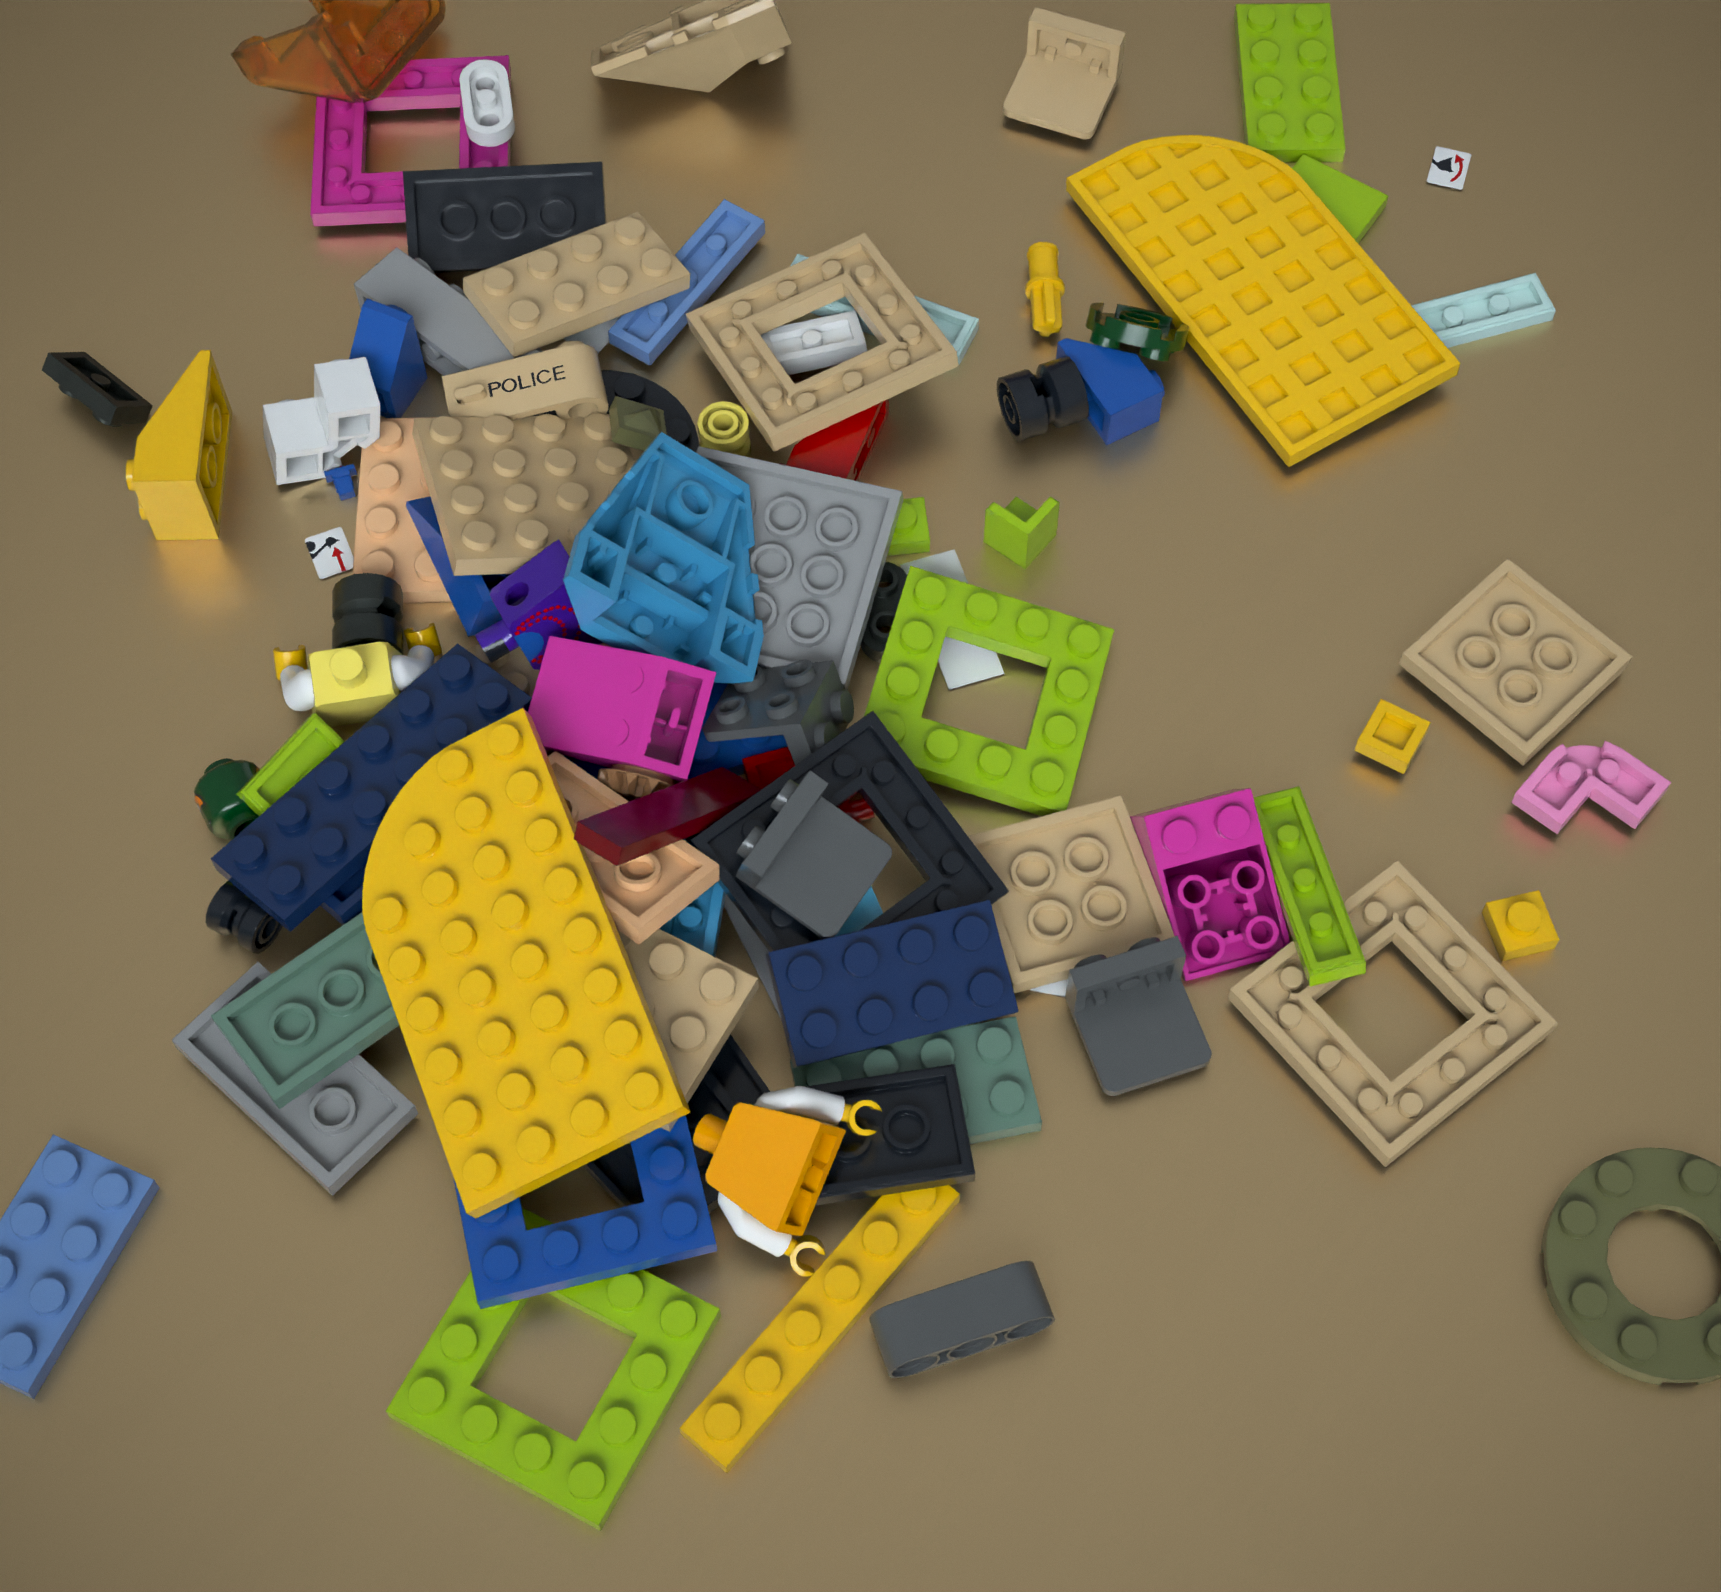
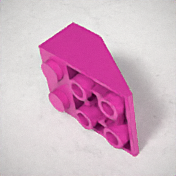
M549 636L528 713L531 715L544 749L547 751H557L561 755L611 768L613 764L636 766L661 773L680 783L688 779L716 672L662 656Z
M1251 788L1232 789L1130 816L1175 936H1178L1186 954L1182 971L1184 981L1270 959L1290 943Z

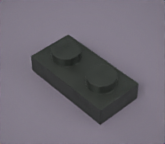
M51 352L46 357L42 371L59 384L58 387L64 394L78 399L91 409L93 417L99 422L112 427H120L122 424L146 423L153 405L86 352Z

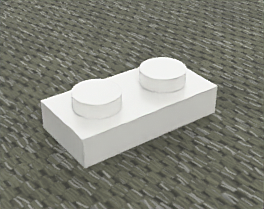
M856 310L783 325L760 335L788 375L838 365L867 351V344Z

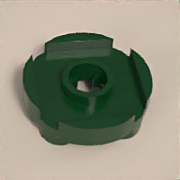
M1092 303L1090 305L1086 327L1092 331L1090 342L1096 345L1114 349L1120 348L1121 343L1140 347V355L1159 361H1169L1171 353L1182 351L1185 348L1189 326L1182 323L1177 330L1170 328L1172 318L1169 316L1117 304L1115 314L1102 313L1104 303Z

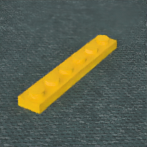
M950 1185L882 1195L679 1428L681 1435L724 1472L728 1473L960 1202V1193Z

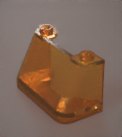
M309 0L318 14L312 16L306 24L267 38L261 36L247 38L234 49L231 56L244 76L257 86L362 104L378 98L442 23L446 11L445 1Z

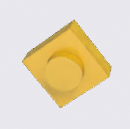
M1380 699L1358 738L1354 751L1405 774L1427 734L1431 722Z
M1539 890L1486 902L1482 910V915L1501 962L1555 949L1559 941Z

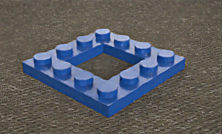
M686 1115L678 1118L670 1132L660 1127L631 1142L644 1199L642 1203L527 1230L520 1197L475 1219L466 1214L454 1180L476 1298L480 1309L717 1252L716 1240Z

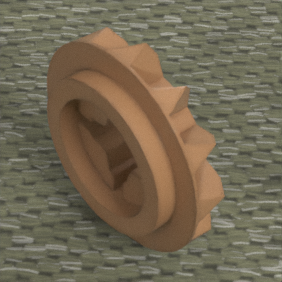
M613 764L611 769H599L597 780L629 802L677 783L674 779L661 773L625 764Z

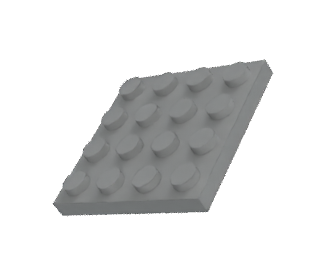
M698 446L696 453L748 483L750 486L755 545L749 549L751 573L758 574L759 591L753 594L755 618L762 620L764 633L757 666L772 668L786 666L799 660H809L812 663L833 660L843 688L848 690L903 504V492Z

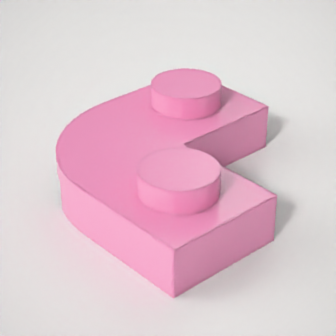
M1604 741L1602 748L1590 745L1566 748L1562 744L1546 756L1516 791L1511 803L1556 834L1562 830L1588 798L1633 829H1636L1666 793L1671 782L1612 743Z

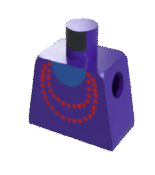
M559 539L492 588L490 597L502 619L475 634L476 639L491 663L520 647L532 668L540 670L549 636L597 645L604 643L580 629L563 582L569 555Z

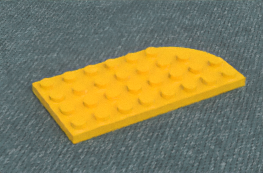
M1202 135L1165 136L1129 145L1066 178V191L1163 312L1172 318V323L1178 329L1182 323L1189 326L1187 342L1288 467L1458 375L1460 362L1302 177L1289 165L1273 155L1258 148L1219 137Z
M524 708L447 746L431 757L410 778L388 808L378 827L370 848L362 890V913L368 939L466 1214L475 1219L690 1113L612 915L606 906L603 893L585 848L574 840L576 826L531 715Z

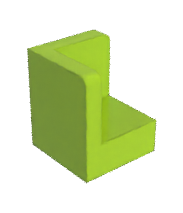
M1015 497L1006 508L992 502L985 510L984 543L1026 569L1057 535L1060 502L1049 497L1038 510L1018 497Z

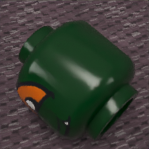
M229 758L215 761L206 768L204 775L199 779L194 789L195 802L209 830L216 837L232 840L259 817L236 795L259 770L253 762Z

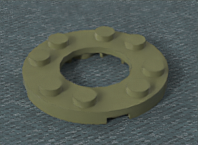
M1636 1148L1606 1156L1581 1171L1569 1183L1555 1203L1545 1225L1541 1245L1548 1283L1545 1288L1558 1318L1575 1341L1590 1355L1614 1371L1630 1378L1656 1385H1661L1663 1382H1696L1698 1385L1720 1379L1721 1292L1715 1303L1700 1315L1678 1320L1652 1316L1631 1304L1614 1284L1607 1263L1608 1240L1619 1222L1633 1212L1642 1210L1656 1211L1660 1209L1677 1211L1682 1216L1685 1215L1701 1224L1712 1237V1241L1717 1244L1721 1254V1167L1697 1155L1667 1148Z

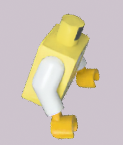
M430 623L427 628L414 631L412 627L404 630L409 649L407 656L402 655L388 642H374L313 652L308 654L307 664L306 646L298 645V649L291 651H281L279 647L274 648L276 679L281 681L286 704L294 711H307L312 708V714L316 713L330 727L369 721L434 664V657L442 653L435 623Z

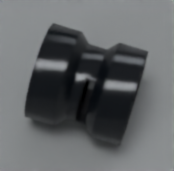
M229 880L213 896L206 913L205 923L208 928L224 936L230 934L236 936L240 946L256 954L265 951L274 942L283 927Z

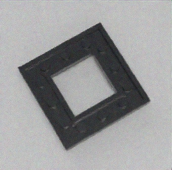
M874 711L861 718L690 841V845L719 864V885L769 952L823 940V938L737 878L736 874L745 859L736 852L756 825L767 830L775 819L778 812L770 806L788 780L791 778L800 784L810 770L829 783L822 797L837 808L857 793H860L926 881L861 930L990 900L991 905H993L1009 892Z

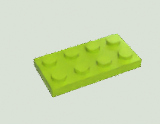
M1330 3L1236 4L1234 25L1245 144L1273 155L1282 162H1297L1303 154L1319 162H1343L1346 148Z

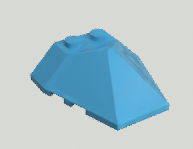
M661 432L653 439L575 536L563 582L580 629L614 648L662 656L716 672L714 683L735 684L752 682L754 680L764 633L762 620L755 618L753 594L759 591L758 574L751 573L749 549L755 545L750 486L748 483Z

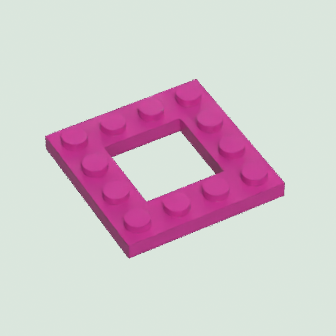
M509 55L318 64L310 212L314 227L406 222L403 171L365 173L368 111L460 107L459 169L510 166V139L498 146L484 147L474 143L468 137L459 81L462 70L468 64L477 60L488 59L496 61L505 67L511 91Z

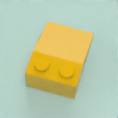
M200 350L138 435L134 459H128L126 463L128 489L136 492L139 499L141 519L148 520L156 540L219 539L232 409L211 350Z

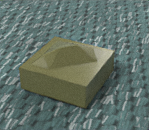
M615 396L609 408L611 434L614 443L645 451L658 434L663 432L667 435L664 410Z

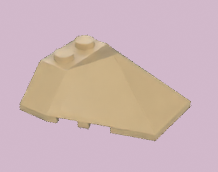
M703 0L687 8L679 6L669 12L670 17L648 27L642 25L592 50L591 69L594 76L710 93L748 62L757 59L759 64L771 62L784 55L785 50L783 47L792 43L775 0Z

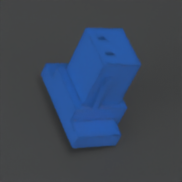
M354 463L324 471L327 483L334 481L336 492L339 494L341 501L356 497L351 476L357 475Z

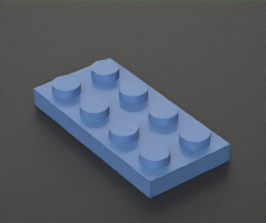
M54 1134L52 1135L0 1219L1 1384L32 1399L36 1397L160 1187L154 1179Z

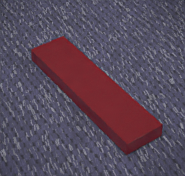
M720 767L577 822L574 840L618 866L704 831L762 789L726 768Z

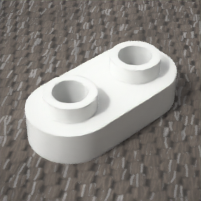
M488 59L474 61L462 70L459 78L467 134L474 143L480 146H498L507 142L515 131L508 73L505 67L496 61Z

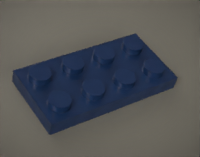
M990 900L768 952L765 955L793 1068L1019 1012Z

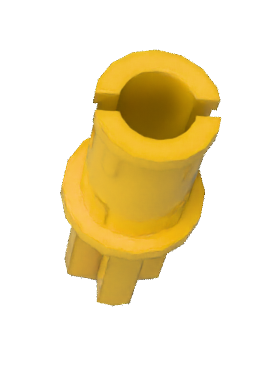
M1050 242L1034 243L1028 248L1027 252L1029 281L1025 285V294L1031 300L1033 329L1039 331V335L1043 337H1049L1051 333H1059L1062 328L1061 297L1065 292V284L1059 278L1058 248Z

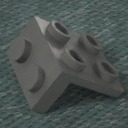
M799 660L786 666L772 668L757 666L752 682L727 684L702 730L706 740L709 742L784 735L793 761L797 765L846 730L854 716V704L849 691L843 688L833 660L813 663L809 660Z
M810 770L800 784L790 778L770 806L778 814L767 830L756 825L736 852L745 859L736 877L823 939L834 937L839 932L890 860L892 849L884 840L823 798L822 795L829 783Z
M1178 936L1162 941L1156 937L1147 938L1132 945L1127 952L1108 958L1102 954L1093 955L1081 960L1075 965L1074 969L1069 970L1065 999L1103 1092L1109 1096H1117L1203 1068L1210 1062L1211 1049L1181 981L1186 954Z

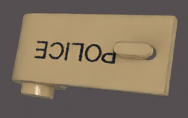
M567 341L554 349L442 376L449 417L486 418L491 415H501L510 420H517L555 410L557 416L561 419H574L578 416L586 418L593 413L606 414L608 411V401L598 352L594 347L585 345L581 341Z

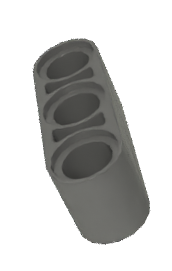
M1020 1261L891 1303L871 1314L869 1321L890 1378H901L1033 1335L1053 1324L1055 1318L1034 1263L1032 1261Z

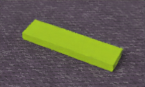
M1300 786L1253 797L1281 908L1309 986L1365 974L1366 961Z

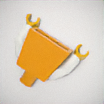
M795 1086L763 1093L754 1105L742 1102L736 1103L733 1106L728 1121L713 1114L705 1115L695 1129L693 1142L696 1147L713 1154L705 1173L706 1182L719 1191L718 1204L735 1234L776 1257H780L782 1254L789 1256L790 1264L798 1275L804 1277L813 1275L815 1272L814 1268L808 1264L801 1263L797 1258V1254L804 1248H812L819 1254L826 1255L825 1247L821 1240L815 1236L803 1234L846 1132L845 1129L836 1125L843 1121L847 1123L848 1128L853 1133L870 1136L877 1131L859 1128L855 1122V1114L863 1106L882 1111L880 1106L872 1100H859L850 1105L845 1103L842 1096L805 1086ZM792 1235L801 1236V1237H798V1238L795 1240V1239L792 1238Z

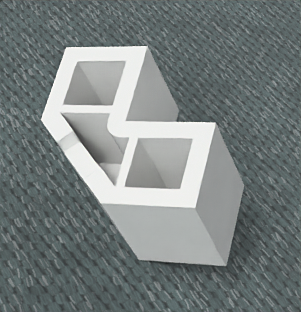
M366 357L347 360L336 359L326 363L314 364V397L299 400L286 399L278 403L263 405V435L277 485L326 478L324 471L342 466L340 458L358 445L366 449L380 438V402Z

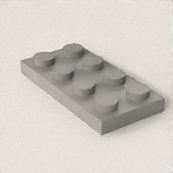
M257 962L172 1039V1042L194 1066L333 1196L418 1115V1112L410 1100L359 1054L287 1105L278 1109L211 1017L212 1014L271 975L265 967Z

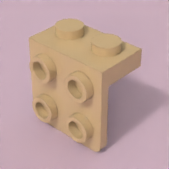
M1035 7L1028 21L1026 56L1003 102V114L1008 118L1080 139H1090L1097 129L1122 73L1126 32Z

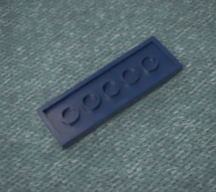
M457 643L211 858L212 863L221 875L291 932L367 864L371 845L388 808L404 785L431 757L458 740L521 708L528 712L532 697Z

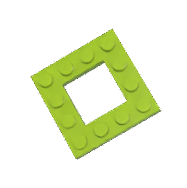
M910 566L864 716L874 711L927 781L1039 816L1067 810L1114 629ZM945 636L1047 668L1025 749L921 717Z
M522 1208L527 1230L553 1224ZM645 1270L549 1292L548 1294L635 1338L578 1439L574 1441L476 1388L529 1298L480 1309L476 1298L472 1272L470 1271L386 1409V1413L389 1418L601 1531L721 1317L720 1308Z

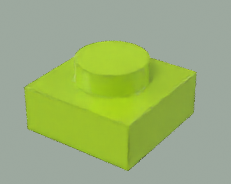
M924 497L903 499L887 556L930 552V536Z

